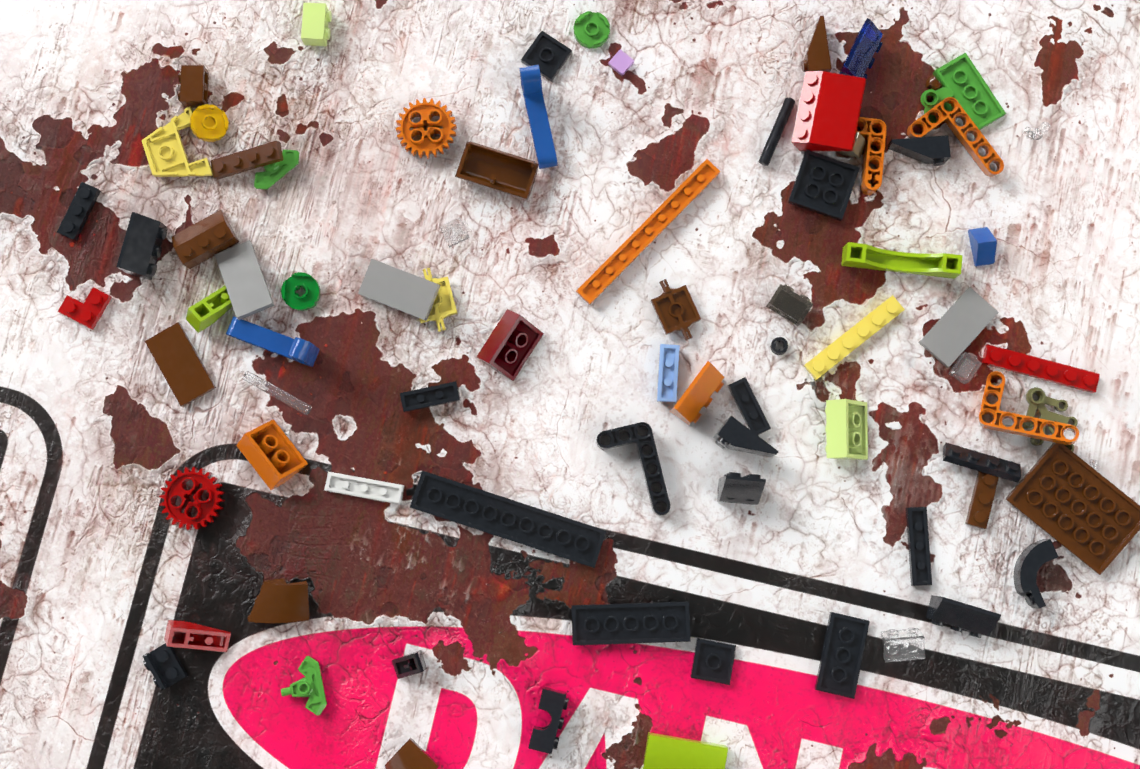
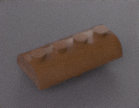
M470 141L466 143L455 177L528 200L536 179L539 164L535 163V161Z

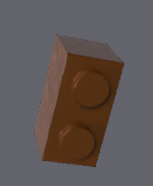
M181 65V72L178 74L179 83H181L180 90H178V100L185 108H197L198 106L208 104V70L204 65Z

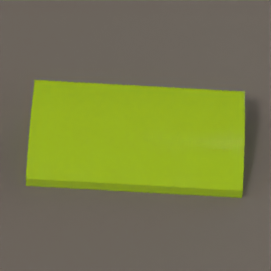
M648 732L643 769H725L728 747L721 744Z

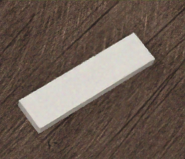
M328 472L324 491L401 505L405 486Z

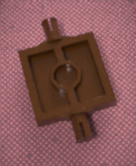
M667 279L660 281L663 293L651 299V303L665 334L668 335L675 331H682L685 341L692 339L693 337L688 327L700 321L701 317L687 286L684 285L677 289H670Z

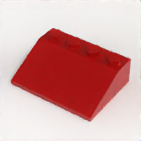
M825 71L805 72L791 143L799 151H806V149L810 151H853L866 79Z

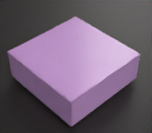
M621 49L608 62V65L621 76L634 64V60Z

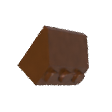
M222 210L171 236L177 255L182 264L189 269L239 243Z

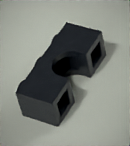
M543 686L538 709L547 711L551 716V722L545 727H533L529 749L552 754L553 749L557 750L559 737H556L558 729L562 730L564 718L561 717L562 710L567 709L569 698H566V692Z

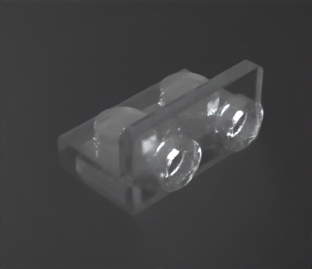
M919 628L890 629L881 632V637L884 641L885 662L925 659V637Z

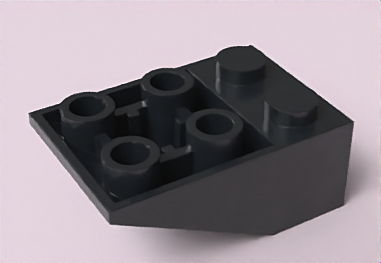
M729 472L724 477L719 478L717 502L758 505L766 479H761V475L757 474L741 477V473Z

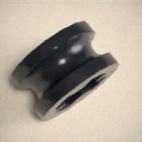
M783 337L773 339L770 346L771 351L776 355L784 354L788 349L787 340ZM778 341V343L782 342L784 344L782 351L775 349V342Z

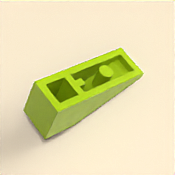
M223 286L188 308L186 320L198 333L215 323L233 307L226 286Z

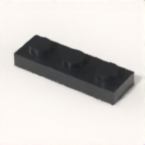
M81 182L57 233L77 241L101 191Z
M746 377L729 384L728 388L747 427L756 435L770 430L771 427Z
M456 381L400 393L404 413L461 401Z

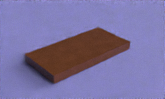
M179 322L145 341L181 407L186 406L216 388Z

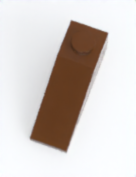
M824 16L819 17L805 58L802 61L803 72H830L832 69Z

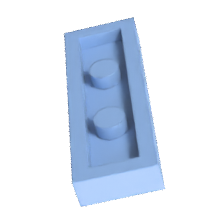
M660 344L657 402L676 403L680 345Z

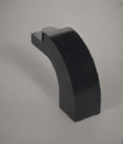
M1042 539L1029 545L1020 554L1014 567L1013 579L1016 592L1026 593L1025 600L1027 604L1036 609L1046 606L1037 586V572L1044 563L1058 558L1051 539Z

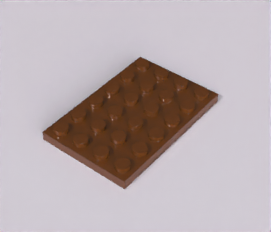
M1053 443L1005 499L1099 575L1103 573L1140 530V505L1065 445Z

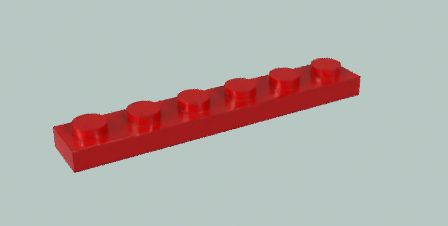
M989 344L985 346L981 363L1090 393L1096 392L1100 374Z

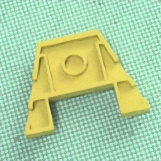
M191 107L184 109V112L178 117H173L167 125L159 127L142 140L154 177L213 176L212 168L207 158L192 163L188 162L179 134V130L190 127V117L193 113Z

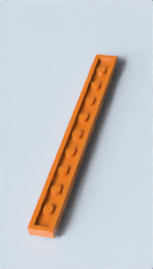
M706 159L578 288L576 293L591 305L720 174V170Z

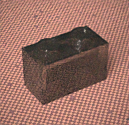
M780 284L766 307L799 326L813 303L805 295H798L793 292L794 289L792 287Z

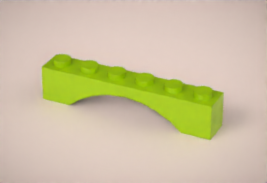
M848 242L843 247L841 266L955 279L961 274L963 255L904 253L880 249L868 244Z

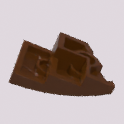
M284 578L265 580L259 595L256 597L254 607L247 617L248 622L255 623L309 621L307 581L286 584Z
M411 737L385 764L386 769H437L439 767Z

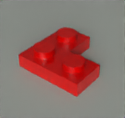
M93 287L84 303L67 295L58 312L94 330L112 297Z

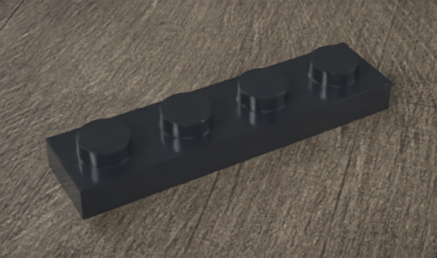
M945 443L943 446V461L1017 483L1021 479V466L1018 463L950 443Z

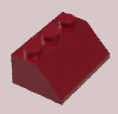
M507 309L478 353L477 358L514 381L544 333L520 314Z

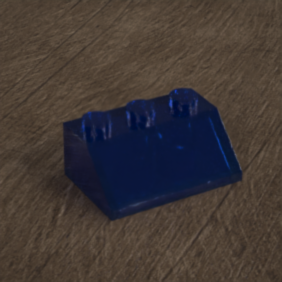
M867 18L839 74L867 78L868 75L865 72L867 68L871 69L875 61L873 55L875 52H879L883 42H880L883 34L871 19Z

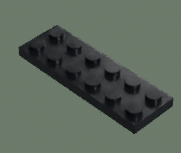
M688 601L571 605L573 645L691 642Z

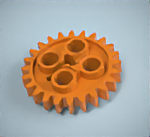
M423 98V103L416 99V105L410 102V109L404 107L405 114L399 113V117L402 120H396L397 125L400 126L396 128V132L400 133L397 135V138L401 140V146H406V152L412 149V156L418 153L419 158L426 154L427 159H429L432 153L436 158L438 151L443 155V148L449 150L448 143H454L451 137L456 136V132L453 130L457 129V126L452 124L456 121L455 117H451L452 111H447V105L441 107V101L434 104L433 98H431L429 103H427L426 98ZM434 116L440 117L436 122L431 121V118ZM415 117L421 118L418 123L412 122ZM434 134L441 135V137L437 140L432 139V136ZM416 135L422 136L419 141L413 140Z

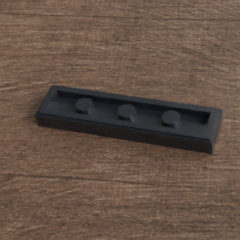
M927 507L906 508L911 586L932 585Z

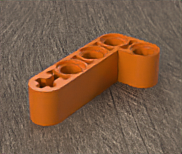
M859 117L858 127H860L861 131L857 132L867 141L863 151L860 187L864 194L872 195L882 184L886 124L880 119ZM872 128H877L879 133L873 132ZM870 146H876L878 151H873ZM869 163L874 164L876 169H871Z

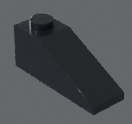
M948 135L892 139L887 145L889 150L925 164H933L934 166L944 165L951 157Z

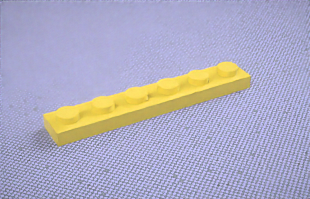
M892 295L807 362L804 367L817 380L905 309Z

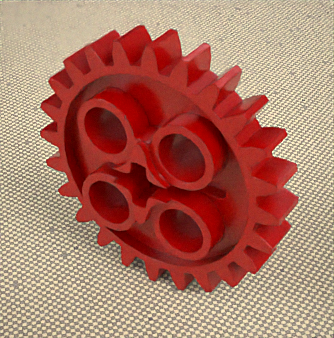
M185 467L184 473L181 470H177L178 476L171 474L172 481L165 480L168 487L161 488L165 495L159 496L164 499V502L159 505L166 507L162 513H169L166 520L173 519L172 525L179 523L180 529H183L185 525L187 530H191L192 527L198 530L200 524L202 527H207L206 521L213 523L212 516H219L216 510L223 509L219 502H224V499L219 498V495L224 494V491H218L222 484H215L218 478H210L212 472L205 474V469L203 468L198 471L197 467H193L190 471L188 467ZM189 480L193 482L191 490H188L186 487ZM207 490L209 498L204 501L202 494ZM190 495H193L194 502H191ZM178 496H180L182 499V503L180 506H177L175 504V500ZM193 507H196L198 510V513L195 517L191 515V509Z

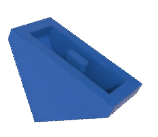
M988 227L968 230L974 266L994 264L997 240Z

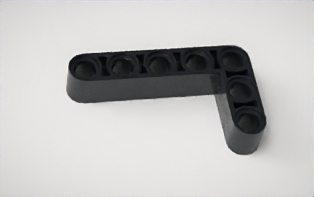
M639 422L600 432L596 443L603 450L636 443L652 510L659 516L667 514L670 510V501L650 425L646 422ZM639 427H645L648 431V434L646 436H640L637 433V429ZM626 431L629 434V439L626 441L620 440L618 437L619 432ZM603 435L608 436L610 444L602 445L600 437ZM644 445H649L652 448L651 455L643 454L642 447ZM648 464H654L657 467L655 474L647 472L646 467ZM654 482L661 485L660 493L652 491L651 485ZM662 501L666 504L664 512L657 511V502Z

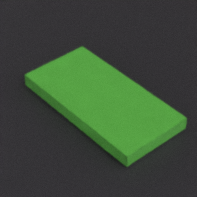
M966 52L933 72L934 76L942 84V87L949 88L954 92L952 97L959 102L979 130L1006 114Z

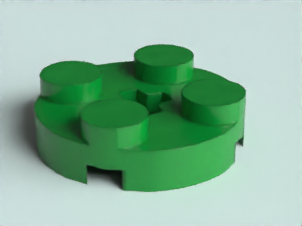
M303 272L292 274L291 277L283 282L281 288L283 300L289 307L297 311H306L314 308L321 294L317 280ZM303 287L306 293L299 297L296 291Z

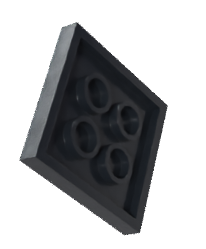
M806 149L788 203L841 221L860 167Z

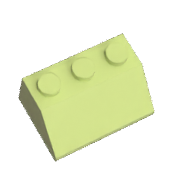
M850 399L826 400L825 431L827 445L825 450L827 458L868 460L867 402Z

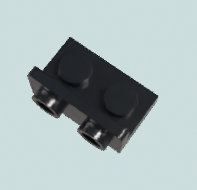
M166 643L143 655L144 666L147 670L151 671L154 676L153 681L155 685L161 690L169 688L188 676L173 647H167Z

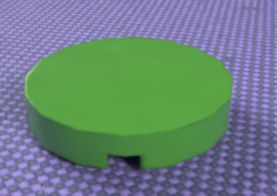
M587 11L581 14L576 19L573 27L576 41L581 46L589 49L602 46L608 40L610 34V24L607 18L599 12Z

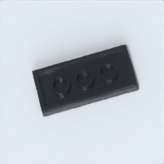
M830 612L815 690L855 698L870 623L869 620Z

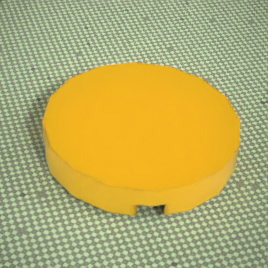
M204 104L198 106L190 117L192 132L197 138L205 142L220 140L228 130L229 120L226 113L215 105Z

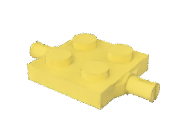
M427 268V271L423 269L426 280L441 286L427 321L420 318L419 320L420 323L436 321L438 332L446 330L443 319L447 316L458 314L448 276L439 279L432 278L430 268Z

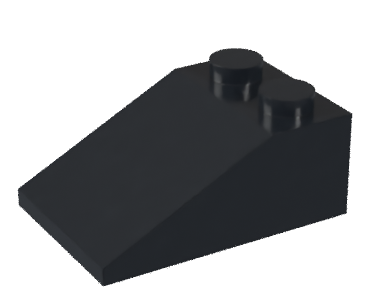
M733 416L726 419L713 437L716 439L715 443L722 449L726 447L730 450L766 457L775 456L779 452Z

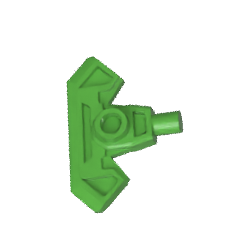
M283 150V161L263 166L266 172H256L254 187L256 189L268 190L299 164L300 153L296 150Z
M306 656L298 668L305 677L290 684V687L282 688L281 694L282 696L309 697L305 707L314 714L321 715L327 702L319 662L310 656Z

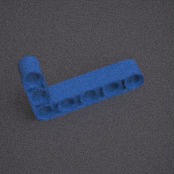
M539 65L519 68L522 92L539 169L558 166L542 92Z
M234 316L226 332L228 336L313 367L320 350L314 344L298 337L293 339L248 321L238 320Z

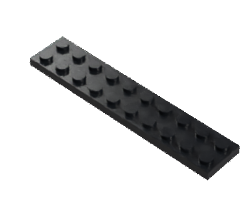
M425 471L421 472L410 508L595 568L606 534V530Z

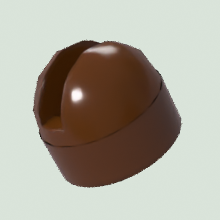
M934 75L930 76L925 83L926 87L931 85L930 89L935 91L942 86Z

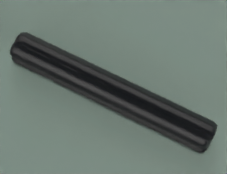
M791 97L785 98L760 156L759 163L763 166L769 165L795 105V100Z

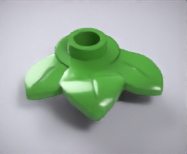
M946 87L936 91L933 89L926 90L920 99L921 104L925 107L924 114L945 98L952 97L954 92ZM931 96L933 102H928L927 97ZM944 103V109L948 112L951 111V105ZM932 114L929 115V121L936 123V117Z

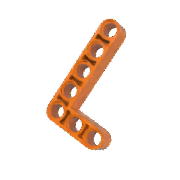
M947 97L914 121L907 129L909 138L923 137L945 121L986 176H995L1004 169L1003 160L959 102L953 97ZM944 103H949L952 107V110L949 112L944 109ZM931 114L936 117V123H931L928 119V116ZM955 119H962L963 126H957ZM913 126H918L921 129L920 135L913 132ZM967 133L974 135L973 142L967 139ZM979 148H983L986 151L984 157L979 155ZM991 162L996 164V172L990 170L989 165Z
M998 371L991 372L988 375L979 412V423L983 428L1064 445H1072L1077 441L1079 430L1073 425L1000 411L1005 377ZM993 378H999L1002 383L995 386L990 381ZM989 396H994L998 401L995 404H989L986 399ZM989 414L994 419L992 422L986 423L982 420V417ZM1009 418L1014 424L1006 427L1002 424V421ZM1029 422L1034 426V429L1026 431L1022 425ZM1047 426L1052 427L1054 433L1046 435L1043 432V428ZM1065 431H1072L1075 437L1071 440L1066 439L1063 433Z

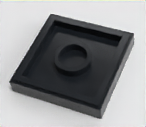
M541 31L522 57L521 62L527 66L538 64L540 74L552 82L572 54V50L544 31Z
M697 638L690 677L730 685L736 645Z

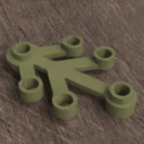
M1037 387L1027 391L1026 401L1029 403L1026 416L1034 417L1038 409L1041 414L1040 419L1068 424V420L1071 419L1073 426H1077L1078 421L1075 417H1066L1050 412L1045 404L1054 406L1055 410L1062 412L1068 408L1067 401L1047 397L1045 392ZM1033 394H1036L1038 397L1036 401L1032 397ZM1060 402L1064 405L1063 409L1059 408ZM1024 423L1022 427L1025 429L1032 428L1033 425L1030 423V426H1027ZM1047 426L1048 429H1049V431H1050V433L1053 434V433H1054L1053 428ZM1030 438V442L1034 446L1042 445L1044 443V440H1040L1039 443H1036L1035 438ZM1073 444L1065 445L1072 452L1074 451Z

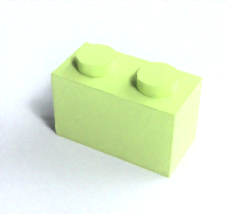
M303 3L301 39L304 45L327 46V40H330L328 22L332 20V13L328 10L326 3Z

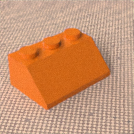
M707 361L670 412L688 425L691 422L696 423L702 415L699 411L703 406L707 408L713 400L710 396L714 391L718 393L724 385L721 382L724 376Z
M274 419L245 433L236 445L270 490L284 484L308 465L307 461Z

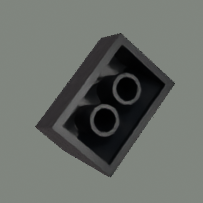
M132 212L116 267L131 276L152 280L157 271L156 263L162 253L161 245L167 235V226L160 221Z
M931 595L926 618L932 620L931 624L943 627V624L951 625V630L962 633L964 629L970 631L969 635L981 638L982 635L989 636L1001 617V614L934 595Z

